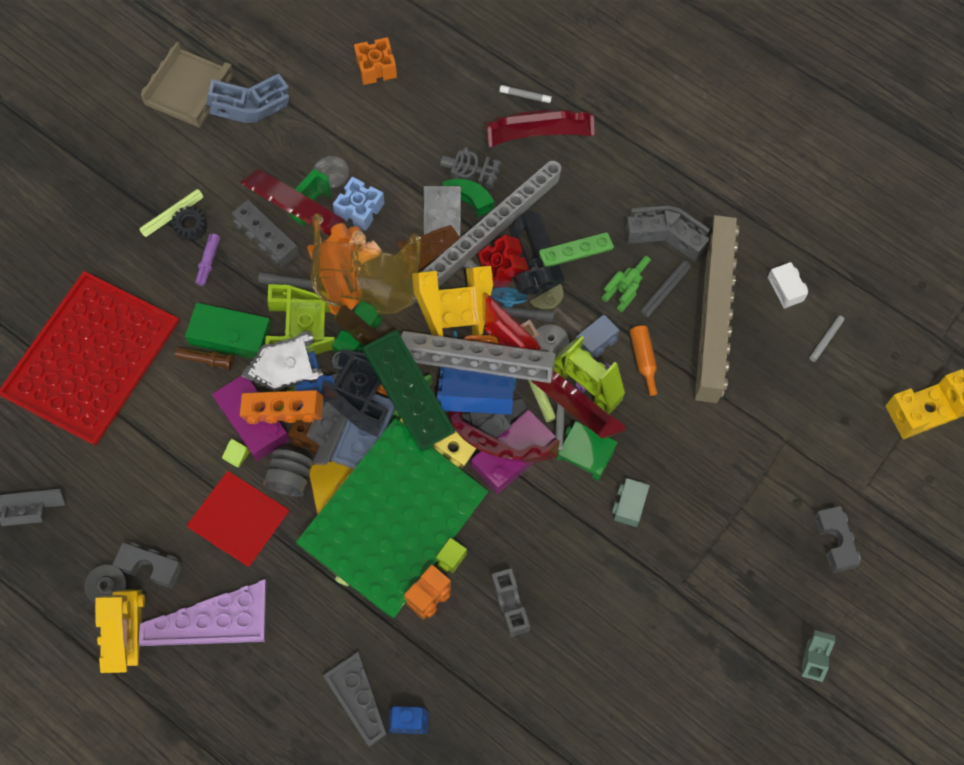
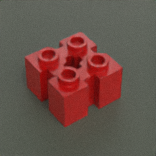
M504 235L496 240L494 247L488 245L478 252L481 265L491 266L493 286L503 288L510 284L512 277H516V274L519 275L522 272L529 271L525 258L520 257L523 250L519 239Z

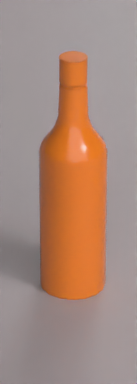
M637 326L629 332L638 371L646 379L650 396L657 395L654 374L657 370V364L647 326Z

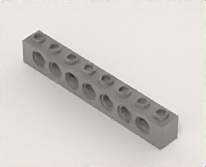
M403 331L401 335L416 363L551 383L556 353Z

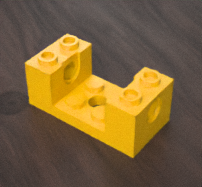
M963 369L946 375L939 384L916 393L912 389H908L893 395L885 407L902 439L964 416ZM925 405H931L934 412L926 411Z

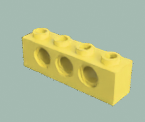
M456 431L453 435L431 446L461 469L464 468L476 451V448L463 440ZM450 444L456 445L457 448H458V451H456V452H451V451H449V450H448V445H450Z

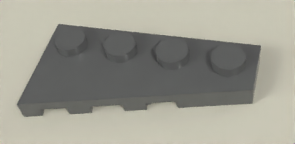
M357 652L323 675L368 747H370L387 734L360 655Z

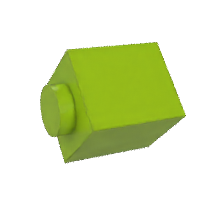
M450 538L436 557L438 559L436 561L438 563L437 566L444 572L450 571L454 573L467 555V549Z

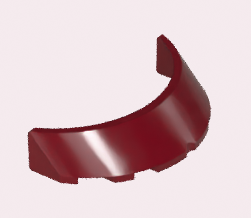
M539 110L510 114L507 117H496L495 121L484 123L489 148L506 141L532 136L563 134L595 136L594 115L588 111Z
M258 168L240 182L328 236L331 235V228L334 225L343 224L345 221L340 216Z
M553 372L551 383L532 380V383L601 439L623 433L627 429L619 420L610 416L557 372Z
M449 411L451 423L459 436L482 452L500 459L523 463L546 461L556 458L558 455L560 443L558 439H555L546 447L529 445L525 449L516 450L465 423L462 416L463 412Z

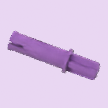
M209 234L201 263L198 264L199 271L195 281L198 285L204 286L206 284L209 272L213 269L212 263L220 241V236L217 234Z

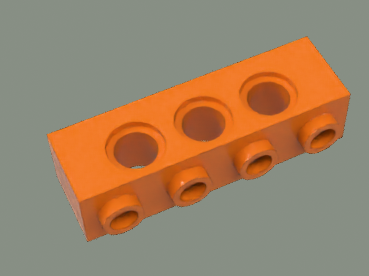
M317 390L242 393L240 417L249 424H258V421H265L271 424L277 423V421L295 423L296 420L314 422V420L322 419L323 396ZM303 404V407L297 411L298 407Z

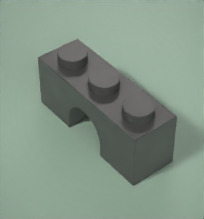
M841 506L818 511L814 516L819 535L831 534L838 540V548L831 549L826 554L832 573L856 568L860 564L861 555L855 548L854 534L851 530L849 531L847 514L843 512Z
M132 542L129 545L122 543L113 563V566L121 572L135 577L142 566L147 564L153 565L150 579L154 583L170 589L174 588L183 568L178 562L179 559L167 555V557L160 556V553L153 549H148V551L142 550L140 545Z
M512 569L492 574V584L509 637L529 632L530 624L519 599L518 587Z

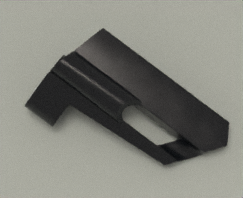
M528 210L516 220L510 230L512 237L520 241L523 250L520 257L525 258L529 271L522 272L519 275L516 274V280L521 293L538 297L557 285H563L566 282L559 264L544 267L539 251L550 248L552 245L540 214ZM524 229L534 252L530 260L527 259L519 237Z

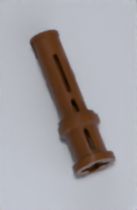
M177 347L175 350L176 359L206 363L213 368L218 366L229 371L232 370L234 365V354H219L218 351L210 353Z

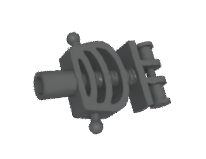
M467 147L463 151H458L456 158L443 155L440 166L452 169L451 178L472 181L476 174H479L478 184L482 186L483 181L487 180L484 186L489 189L494 187L493 183L497 180L496 175L499 174V166H501L499 160H493L492 166H489L490 157H486L483 167H478L477 155L474 152H469ZM470 160L473 161L475 165H471Z

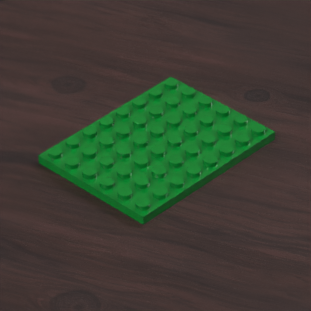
M395 418L296 541V544L393 619L407 601L404 598V594L420 580L421 576L431 565L435 564L438 560L436 557L450 538L453 539L489 491L433 447L420 452L406 426Z

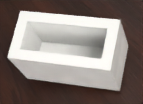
M792 262L771 269L768 280L783 308L805 300L808 288L805 283H802L797 268H794Z

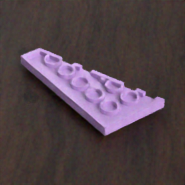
M264 579L259 581V583L251 586L247 585L237 591L197 603L195 606L180 609L178 612L167 616L163 615L141 623L139 645L265 642L266 580Z

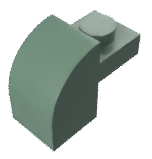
M814 631L812 638L808 640L806 645L802 677L823 682L829 669V655L835 643V635Z

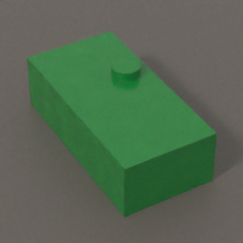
M196 303L185 338L189 346L253 359L257 356L260 348L265 345L266 336H270L272 325L270 318Z

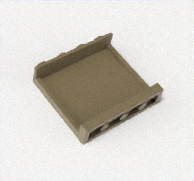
M176 42L170 48L165 60L160 63L156 73L151 76L148 85L142 89L141 96L144 104L200 128L211 109V106L206 105L211 79L229 83L234 76L232 65L227 62L223 66L182 50L179 42Z

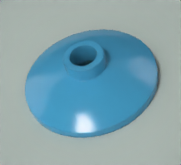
M495 288L491 292V297L502 302V305L506 307H512L513 304L523 303L528 299L527 295L513 288Z

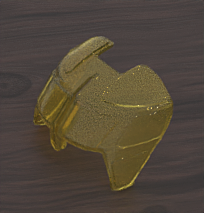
M319 214L312 217L314 249L312 252L310 283L319 298L336 307L342 306L341 298L370 302L378 314H394L413 305L416 296L413 289L412 273H418L421 252V238L417 233H413L408 243L394 256L380 250L364 247L366 236L361 231H355L352 234L349 244L329 241L322 242L320 224L324 219ZM353 270L355 271L356 289H353Z

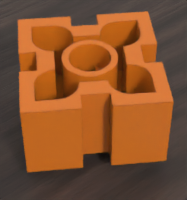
M388 37L374 40L375 44L368 45V42L354 44L355 57L360 69L363 85L377 82L376 79L383 77V81L397 78L396 64L391 53Z
M431 565L421 576L420 580L404 594V598L407 600L406 605L423 620L427 616L431 618L438 609L436 608L437 604L441 601L444 603L450 597L451 581L436 567Z

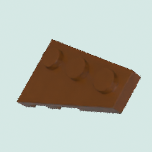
M449 225L422 236L418 235L412 237V239L397 242L415 271L419 273L457 242L460 236L453 226Z

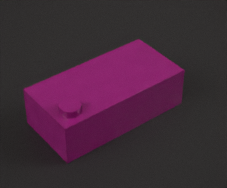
M240 376L214 392L212 396L257 462L287 443L289 438L279 421L274 424L266 423L265 421H258V424H249L240 417L242 393H258L250 380Z
M528 410L511 425L512 427L496 439L516 450H522L529 445L546 447L555 440L556 436ZM481 451L471 460V468L499 494L534 462L508 461Z

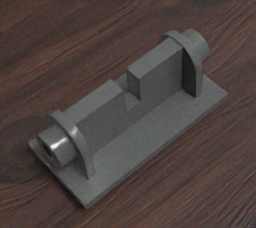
M495 414L477 429L496 439L512 427L510 425L511 420L507 416L505 417L504 414Z

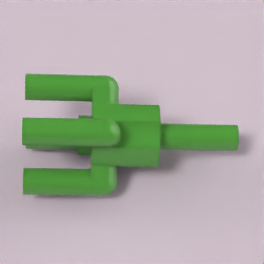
M644 256L635 269L628 268L624 273L621 271L617 272L604 288L605 294L602 296V299L608 302L617 289H619L624 294L619 299L621 303L617 309L623 312L636 296V290L642 280L640 273L651 259L648 256Z

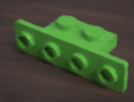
M606 232L542 249L539 251V255L544 267H550L613 250L614 246L609 234Z

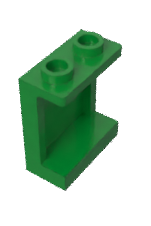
M313 169L294 189L313 201L321 194L328 199L332 196L328 176L316 169ZM289 213L290 218L303 227L307 224L305 221Z
M575 422L573 427L569 426L565 433L567 438L563 443V449L558 450L557 460L561 461L564 459L592 473V478L599 481L618 442L610 438L601 439L588 427Z

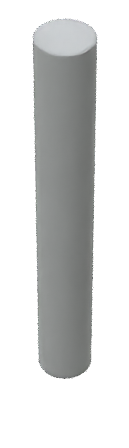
M839 315L809 357L811 361L816 362L844 322V317Z
M557 403L555 439L560 440L558 450H562L564 408Z

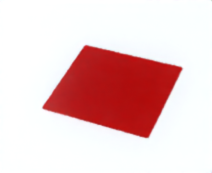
M227 471L187 524V527L249 567L288 514L289 509Z

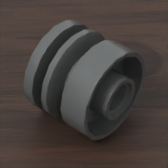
M281 449L274 450L271 456L272 460L269 462L270 467L273 469L267 470L263 482L264 486L283 495L303 496L307 485V480L303 477L310 475L309 469L312 468V460L297 452Z

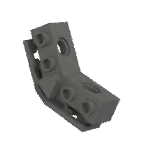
M672 206L632 208L625 226L628 244L666 241L694 262L705 252L710 240L708 238L709 228L682 209Z

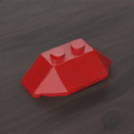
M486 292L483 294V322L486 326L484 329L489 335L498 337V343L502 346L529 350H540L542 348L539 342Z

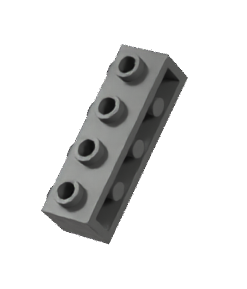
M249 200L232 212L234 219L232 222L239 230L242 229L250 241L254 240L257 243V247L263 253L267 252L274 264H279L283 268L299 255L297 245Z

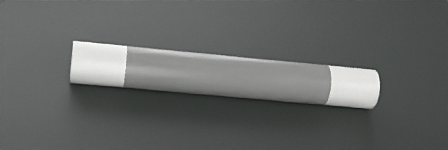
M503 85L500 86V92L551 103L552 96Z

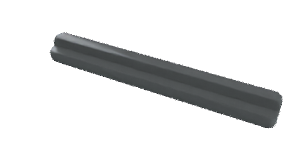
M683 261L642 307L640 311L645 317L651 315L690 270V263Z

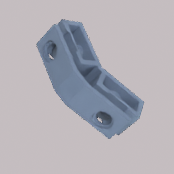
M279 73L249 89L211 79L206 105L211 106L210 114L243 123L258 122L287 107L289 87Z

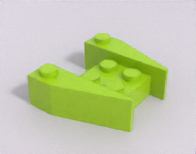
M268 284L269 311H286L285 336H266L265 345H272L275 342L286 341L290 338L294 339L301 332L311 331L314 343L305 346L307 353L314 351L316 355L333 350L334 337H325V312H331L326 297L290 285Z
M580 336L567 344L555 356L554 371L564 379L568 376L574 379L595 396L594 403L610 414L623 400L625 394L618 364L614 362L607 370L603 363L595 361L588 351L582 350L584 337Z

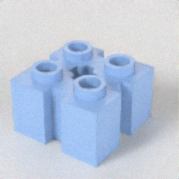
M351 177L344 187L345 195L340 193L333 203L334 213L345 221H348L349 218L352 219L353 225L366 231L373 221L372 214H378L385 204L383 192L373 187L366 189L364 182Z

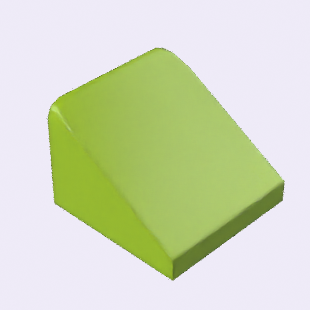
M231 439L222 459L239 468L249 454V450L244 445Z

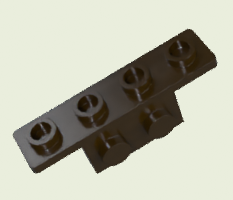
M346 305L341 306L333 318V321L363 346L383 337Z

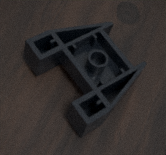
M341 350L338 365L344 368L334 385L323 381L320 394L323 396V399L358 429L377 437L388 413V409L373 403L382 384L364 353Z

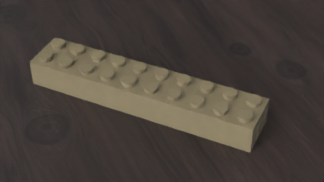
M714 215L710 227L695 388L696 401L718 403L720 397L724 396V390H727L728 378H725V375L729 370V361L726 359L731 344L728 343V337H731L732 326H729V322L733 316V309L730 306L734 301L732 286L735 285L736 275H733V269H736L737 258H734V254L737 253L738 242H735L739 233V226L736 225L737 218Z

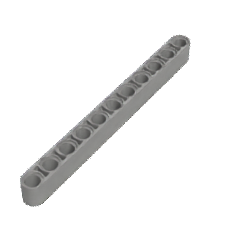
M556 161L546 163L422 272L442 270L443 272H437L438 287L441 286L558 183L561 165Z

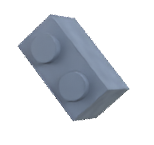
M603 315L576 336V339L583 336L582 350L588 351L592 358L594 356L599 357L604 352L605 347L608 345L612 346L617 342L619 329Z

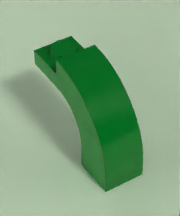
M451 179L442 182V186H461V201L470 205L478 218L490 213L494 209V200L491 195L478 183L466 179Z

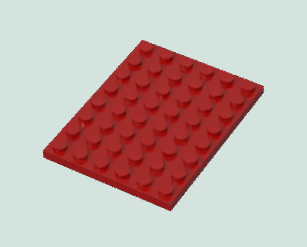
M83 271L1 386L0 397L96 447L180 320Z

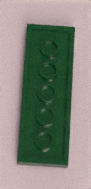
M397 330L362 347L363 353L420 452L455 433L453 426Z

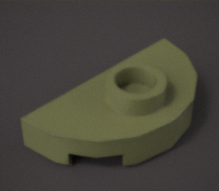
M561 284L529 301V304L534 309L555 310L560 306L563 299Z

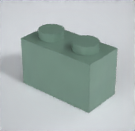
M626 479L625 484H620L617 495H620L621 498L619 502L615 501L612 513L616 514L614 520L637 527L650 485L631 479Z

